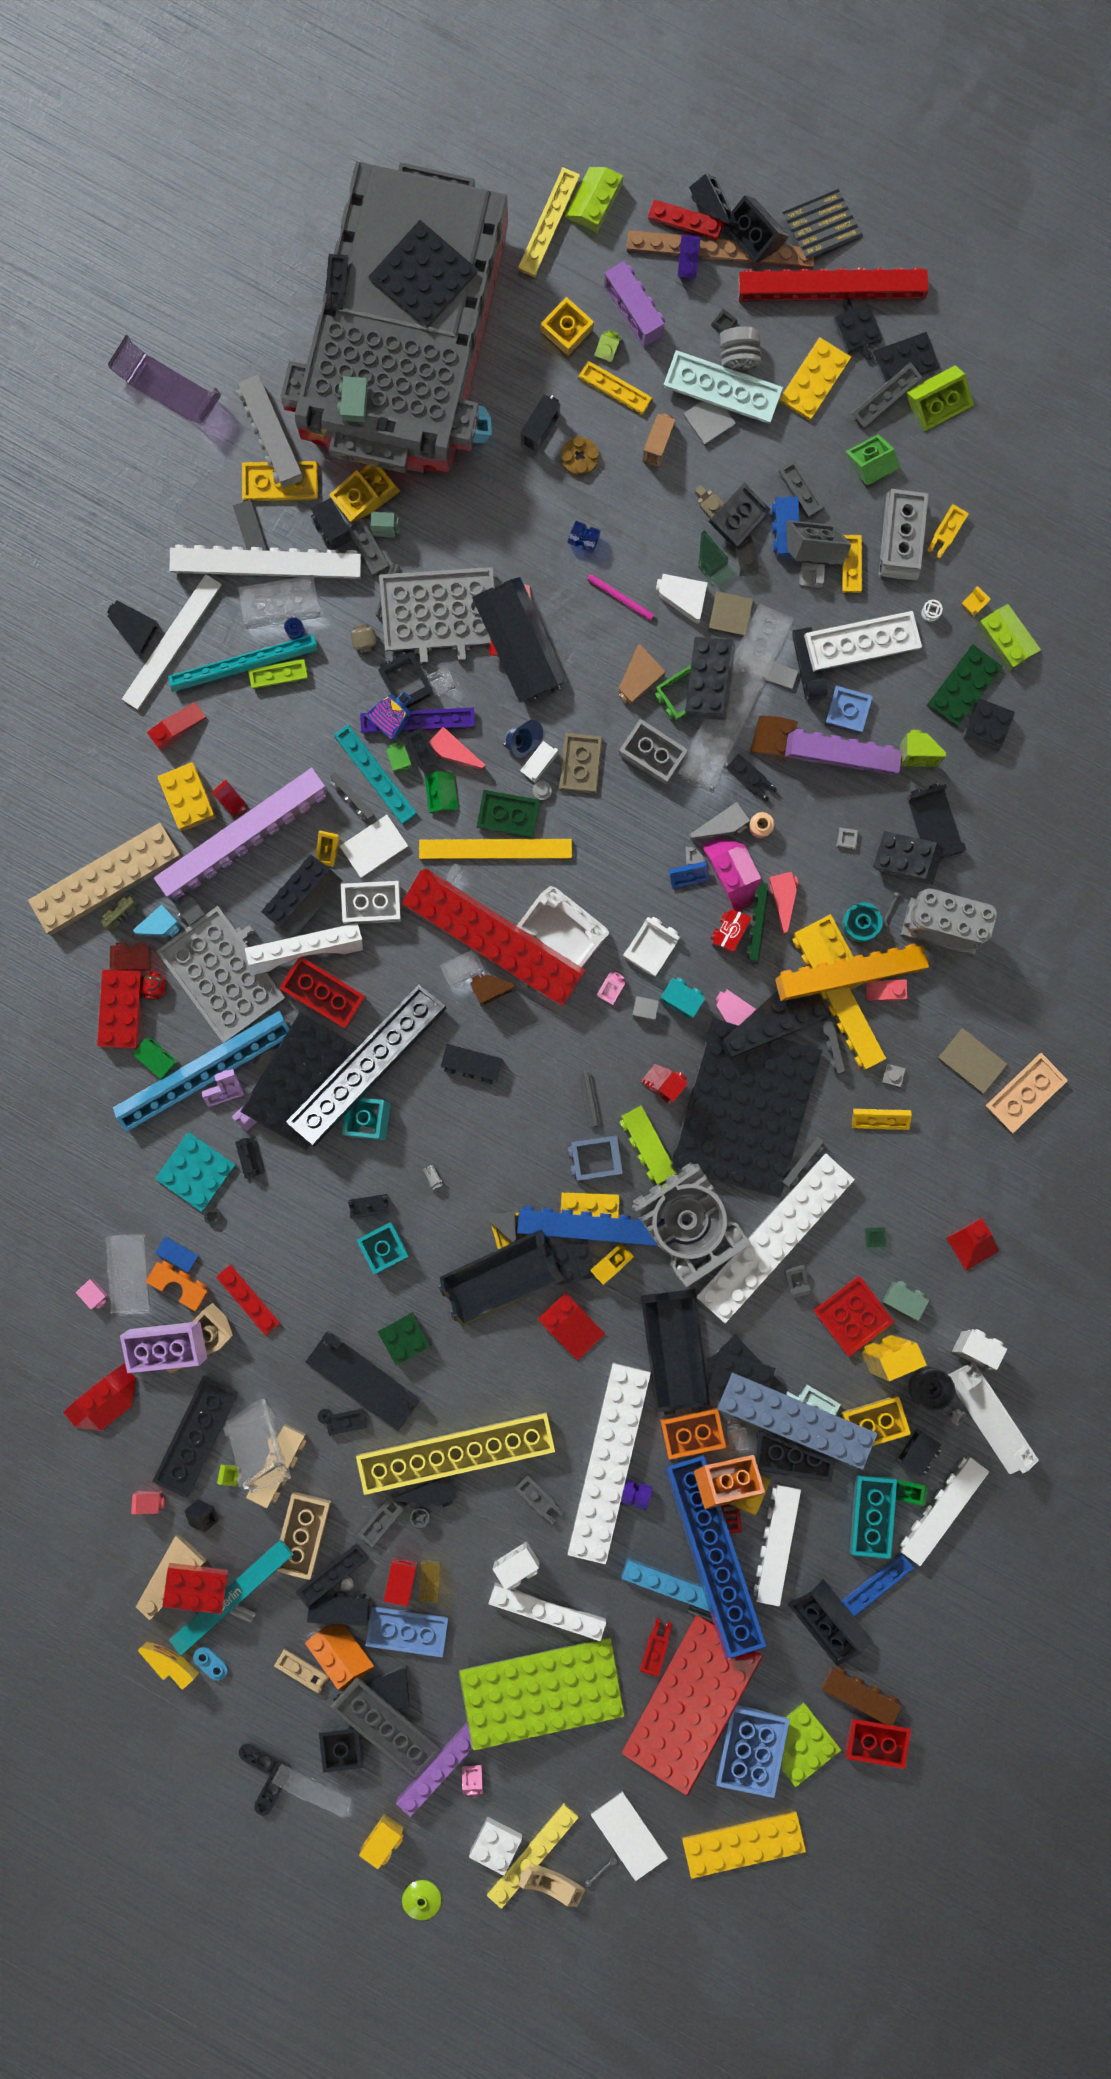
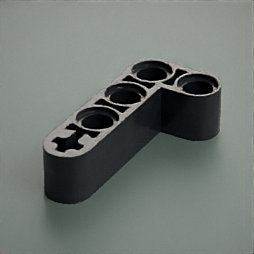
M812 627L792 630L806 702L824 699L828 693L826 680L822 678L821 670L813 672L804 637L806 633L813 632Z

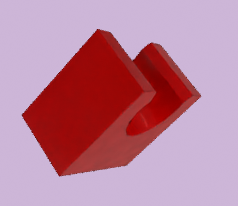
M398 1558L393 1559L384 1602L408 1606L417 1562Z

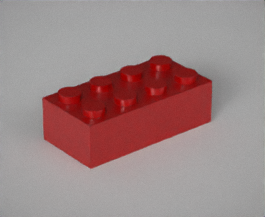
M299 957L279 988L345 1030L348 1029L366 1000L365 995L303 957Z
M102 969L98 1047L136 1050L140 1045L143 1000L141 982L144 973L141 971Z

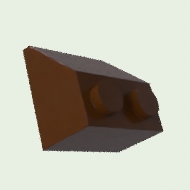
M759 716L750 753L787 762L789 758L785 757L787 737L789 733L795 731L798 721L777 716Z
M479 974L473 977V981L470 982L481 1007L515 991L513 983L488 974L485 976Z

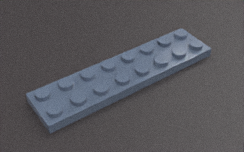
M733 1372L717 1409L862 1470L877 1436V1432Z

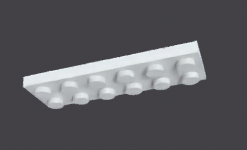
M913 611L818 630L804 635L813 672L922 648Z

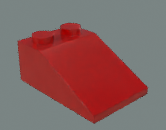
M566 1292L538 1318L544 1327L577 1361L605 1335Z

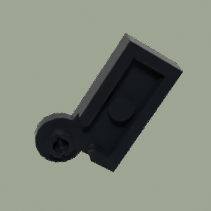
M364 1408L334 1415L329 1409H322L318 1413L319 1422L327 1424L329 1436L367 1428Z

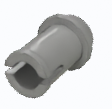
M430 1165L428 1168H424L423 1172L429 1181V1188H432L434 1191L443 1186V1180H440L434 1168L435 1166Z

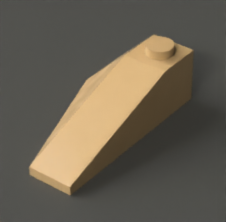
M213 1303L193 1320V1322L200 1321L207 1355L220 1350L233 1336L227 1317ZM172 1368L166 1370L171 1374L181 1368Z

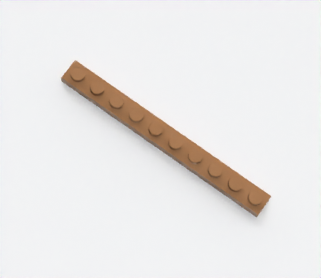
M628 230L627 251L679 256L681 235ZM700 237L698 258L755 263L735 240H714ZM782 245L777 252L756 264L813 269L814 256L806 259L801 247Z

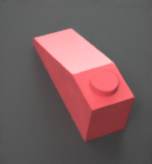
M444 727L429 742L436 758L439 756L442 760L481 771L486 769L485 764Z
M792 872L772 876L768 879L782 935L788 932L797 891L796 887H799L797 877L793 876Z

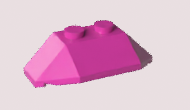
M721 837L702 844L701 847L732 909L739 912L751 906L761 877L745 845Z

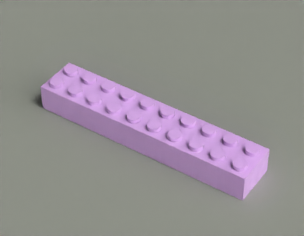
M310 768L155 876V881L171 901H179L185 897V892L198 888L201 885V881L205 878L210 879L217 874L216 871L218 869L231 865L235 857L238 856L240 858L248 852V848L261 844L264 841L263 838L268 834L270 836L274 835L280 830L279 827L284 823L287 825L294 821V816L301 812L303 814L311 808V804L324 800L328 793L325 785L313 768Z

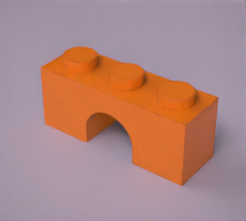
M165 1260L157 1262L145 1282L162 1292L166 1290L170 1283H179L183 1289L179 1302L194 1311H198L209 1293V1290L206 1289L207 1285L199 1280L196 1282L189 1279L190 1275L182 1270L180 1272L172 1269L174 1266Z

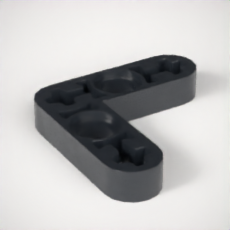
M246 1742L239 1749L240 1758L270 1775L254 1805L256 1813L265 1816L272 1810L292 1771L291 1766L285 1760L254 1743ZM248 1747H250L251 1753L255 1755L257 1754V1751L260 1752L256 1759V1762L253 1761L255 1756L249 1754L248 1757L245 1756V1751L243 1749H247ZM263 1756L269 1757L270 1765L262 1766L260 1758ZM282 1766H285V1771L287 1772V1774H282L280 1780L283 1781V1783H281L278 1779H275L279 1774V1770L277 1768H282ZM270 1783L277 1784L278 1792L270 1793L267 1788ZM266 1796L269 1798H274L273 1801L269 1799L266 1805L268 1809H260L261 1805L258 1803H263Z

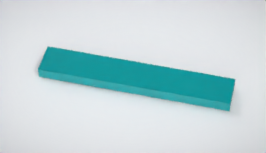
M349 724L333 735L402 826L417 815L415 809Z

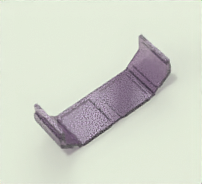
M125 335L108 362V367L131 386L183 417L200 424H204L221 397L217 388H214L213 391L206 390L148 356L131 342L128 335Z

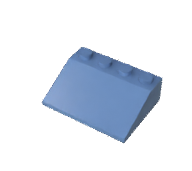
M737 1705L725 1727L715 1778L716 1786L774 1798L790 1719Z

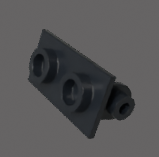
M254 1137L236 1141L235 1144L245 1179L264 1174Z

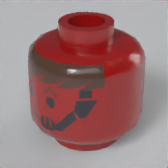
M150 971L149 975L142 977L141 994L144 995L143 998L159 1000V997L165 995L167 980L161 977V973Z

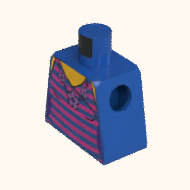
M402 692L398 698L393 695H387L369 710L365 716L390 739H397L412 713L406 707L412 698L405 692Z

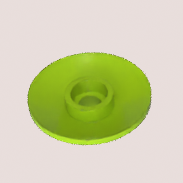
M417 1880L406 1887L402 1896V1905L405 1912L411 1918L427 1920L439 1911L441 1894L432 1882ZM423 1899L425 1904L419 1905L418 1900Z

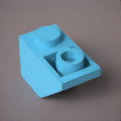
M478 406L479 418L473 443L485 444L492 435L491 416L484 406Z

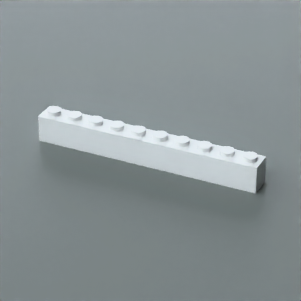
M175 545V548H170L169 571L171 573L361 579V554H357L355 550H346V553H338V550H327V553H319L318 549H308V552H300V549L290 548L288 552L281 551V548H270V551H262L261 547H251V550H243V547L234 546L232 550H226L224 546H213V549H205V546L194 545V548H186V545Z

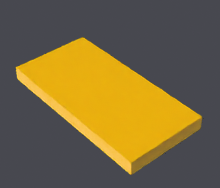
M242 462V500H318V462H297L303 481L283 489L280 483L276 484L272 475L275 472L273 466L269 467L267 462Z

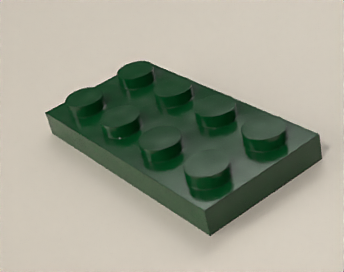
M972 644L928 702L927 706L955 727H958L1003 666Z
M760 883V888H756L755 902H758V905L753 907L752 918L755 921V926L750 928V939L753 941L752 945L748 944L747 958H750L751 964H759L769 892L768 884Z

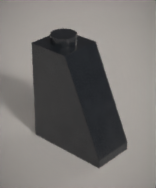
M116 600L114 604L110 605L107 617L135 654L141 658L157 631L159 624L154 619Z

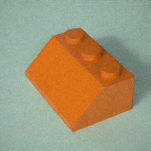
M332 1624L321 1629L305 1642L318 1663L340 1691L344 1692L356 1677L361 1679L375 1667L345 1624Z

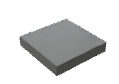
M701 401L683 414L704 446L736 425L726 409Z

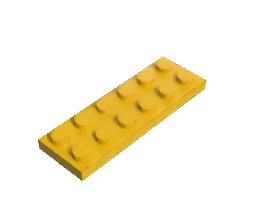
M796 1811L682 1838L691 1879L806 1852Z

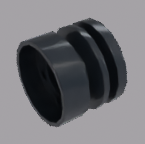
M930 1366L922 1367L915 1371L910 1378L908 1385L909 1394L920 1406L937 1411L946 1408L953 1401L955 1384L952 1378L944 1371ZM931 1384L934 1387L933 1389H930L929 1392V1390L926 1389V1386H930Z

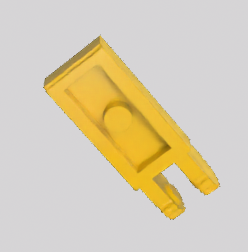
M952 504L926 551L931 552L938 540L944 544L937 553V557L941 558L969 513Z

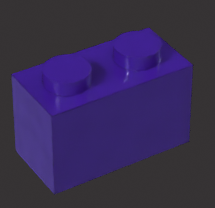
M681 235L677 276L696 278L700 236Z

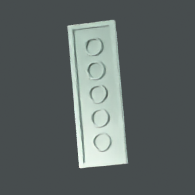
M677 350L663 385L664 388L767 424L771 423L783 388Z

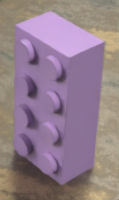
M200 1321L129 1329L120 1335L127 1373L199 1366L207 1360Z

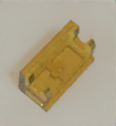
M421 1561L419 1600L422 1603L427 1601L432 1603L439 1602L441 1561Z

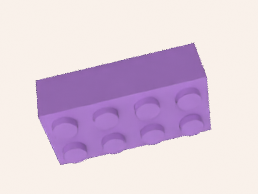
M622 261L605 272L604 287L643 348L663 337L665 319L660 312L657 313L652 298L650 296L647 297L644 293L645 288L641 281L635 279L632 267L630 265L627 266Z

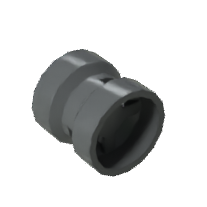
M420 1506L413 1510L410 1516L413 1526L422 1528L428 1524L430 1512L427 1508Z

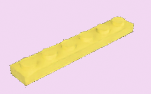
M562 167L518 266V271L536 277L580 178V174Z
M563 1803L507 1869L505 1875H502L491 1888L487 1896L502 1909L520 1888L518 1886L520 1876L526 1867H529L530 1864L539 1865L575 1823L578 1815Z

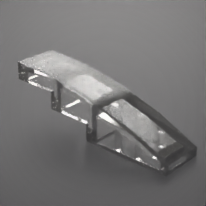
M282 1764L272 1780L273 1784L305 1802L309 1801L323 1810L327 1809L341 1818L344 1817L352 1801V1798Z

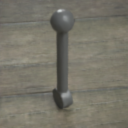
M900 892L894 893V899L883 921L882 929L888 926L887 921L897 900L901 898Z
M611 1857L607 1865H605L591 1880H587L585 1882V1886L587 1888H591L593 1885L592 1883L597 1878H599L611 1865H616V1857Z

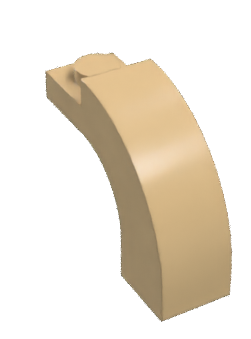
M530 1864L529 1867H526L520 1876L518 1884L523 1889L546 1893L567 1907H578L586 1890L571 1879L535 1864Z

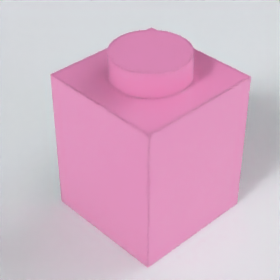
M90 1279L76 1291V1294L91 1310L95 1308L100 1309L107 1302L105 1299L108 1295L94 1279Z

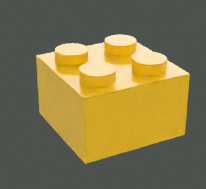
M567 297L541 323V332L567 356L594 330V321Z
M384 1814L362 1845L359 1856L377 1869L381 1865L385 1866L391 1858V1850L393 1848L396 1850L403 1840L404 1835L402 1831L404 1827Z

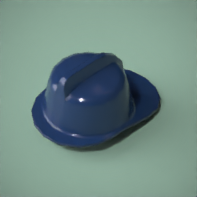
M529 720L519 727L512 728L508 731L503 746L508 748L517 758L526 756L540 744L543 738L542 725L537 720Z

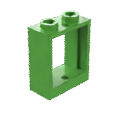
M691 665L655 689L656 694L654 695L660 704L663 703L667 708L665 710L666 714L670 719H674L675 722H678L687 714L685 709L677 713L663 691L690 675Z

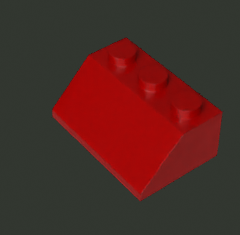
M852 1719L847 1734L844 1756L846 1759L905 1769L911 1729Z

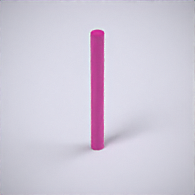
M590 574L587 579L589 582L651 621L653 619V613Z

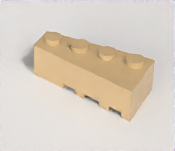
M286 1424L283 1426L271 1449V1454L268 1455L263 1464L262 1472L260 1471L256 1477L254 1487L246 1497L247 1499L265 1508H268L272 1502L276 1504L281 1494L278 1490L281 1485L285 1486L289 1478L287 1472L290 1467L294 1468L298 1460L295 1456L298 1450H303L307 1442L304 1439L306 1434Z

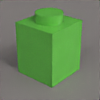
M400 742L389 745L386 751L394 774L411 769L412 766L404 743L400 744Z

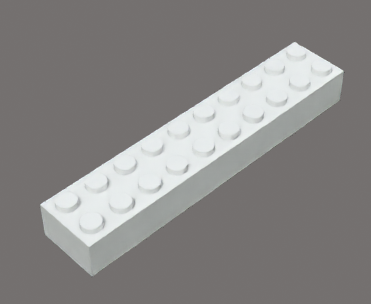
M823 1154L748 1237L751 1244L732 1256L696 1295V1298L722 1322L726 1323L855 1179L831 1157Z
M612 1363L569 1544V1556L606 1564L651 1374L650 1371Z

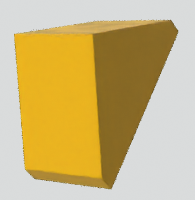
M319 830L315 858L323 864L333 867L340 843L339 835Z

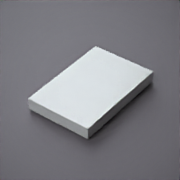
M385 815L340 845V848L360 878L408 847L388 815Z

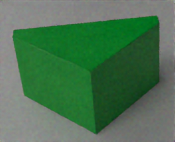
M897 1480L896 1500L925 1506L928 1486L923 1483Z

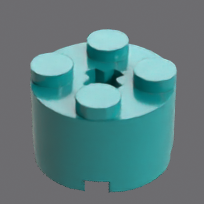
M860 902L850 907L842 919L844 935L856 943L871 941L878 935L883 925V918L878 909L866 902ZM861 919H864V923H867L863 927L858 923Z

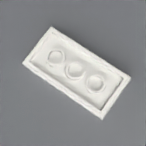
M623 1791L591 1813L592 1818L635 1881L668 1859Z

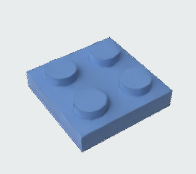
M836 686L825 723L862 733L873 696Z

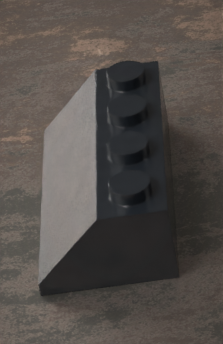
M824 1579L809 1586L788 1604L836 1666L861 1654L872 1641Z

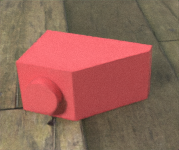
M883 980L866 983V1002L905 1001L907 999V980Z
M138 1491L132 1497L131 1514H158L161 1512V1509H164L165 1497H162V1492Z

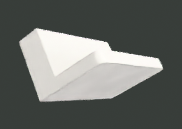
M543 741L520 772L536 783L558 755V749H553Z

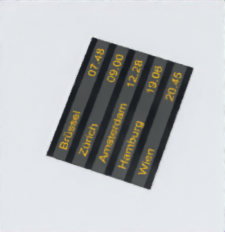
M839 189L782 212L806 259L863 236Z

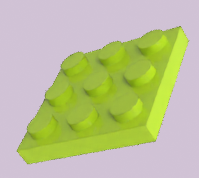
M804 1702L785 1717L790 1720L780 1768L795 1787L841 1751V1748Z

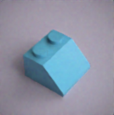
M161 904L133 931L141 938L169 939L170 937L174 938L180 933L182 925Z

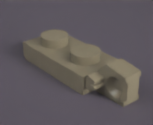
M701 485L695 489L694 493L699 498L697 502L700 508L711 519L724 503L711 490L707 492Z

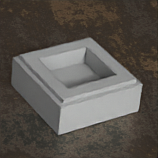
M839 828L836 847L856 850L859 830Z

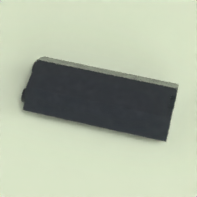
M521 577L510 579L500 586L492 587L472 597L519 703L526 700L530 703L537 700V695L545 691L551 690L553 693L562 689L561 685L566 683L567 679Z
M542 1229L440 1277L441 1285L439 1289L441 1294L451 1301V1316L454 1321H458L464 1327L565 1280L562 1264L559 1258H555L551 1249L553 1245Z
M695 1289L641 1296L656 1412L664 1411V1415L675 1414V1410L682 1408H691V1411L703 1410V1406L710 1405Z

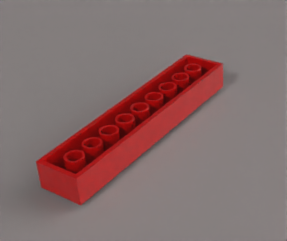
M427 868L419 872L402 901L403 905L561 1006L569 1001L587 971Z

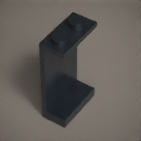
M940 783L930 785L928 790L922 791V788L911 791V795L907 797L919 839L937 842L944 848L942 859L963 853L966 847L964 842L961 843L945 793L947 786L946 784L940 785Z

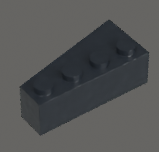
M761 1430L758 1431L754 1456L759 1471L824 1482L832 1481L834 1461L790 1444Z

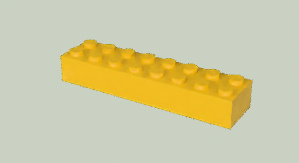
M895 1335L882 1338V1343L877 1344L873 1342L864 1346L865 1350L861 1351L869 1372L887 1381L894 1380L927 1366L917 1342L895 1337Z

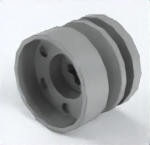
M745 326L734 327L720 333L721 348L724 350L721 353L723 367L735 371H746L761 365V350L757 348L760 346V332L758 329Z

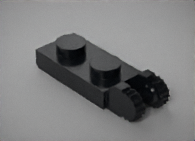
M328 255L325 290L327 294L326 309H331L332 295H339L337 307L338 310H343L344 295H346L348 255Z
M739 753L726 767L750 791L756 793L766 802L769 800V797L759 787L763 784L771 792L775 793L777 791V788Z

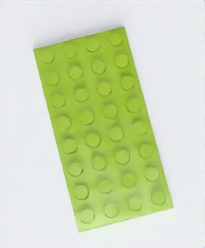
M611 1638L459 1670L472 1750L624 1717Z

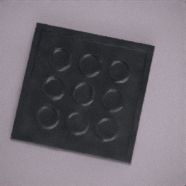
M419 220L368 277L370 281L428 329L475 277L478 269L424 222Z

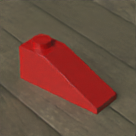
M194 702L162 720L146 733L159 750L162 751L207 717Z
M226 779L211 792L233 818L236 816L240 817L246 812L248 805Z

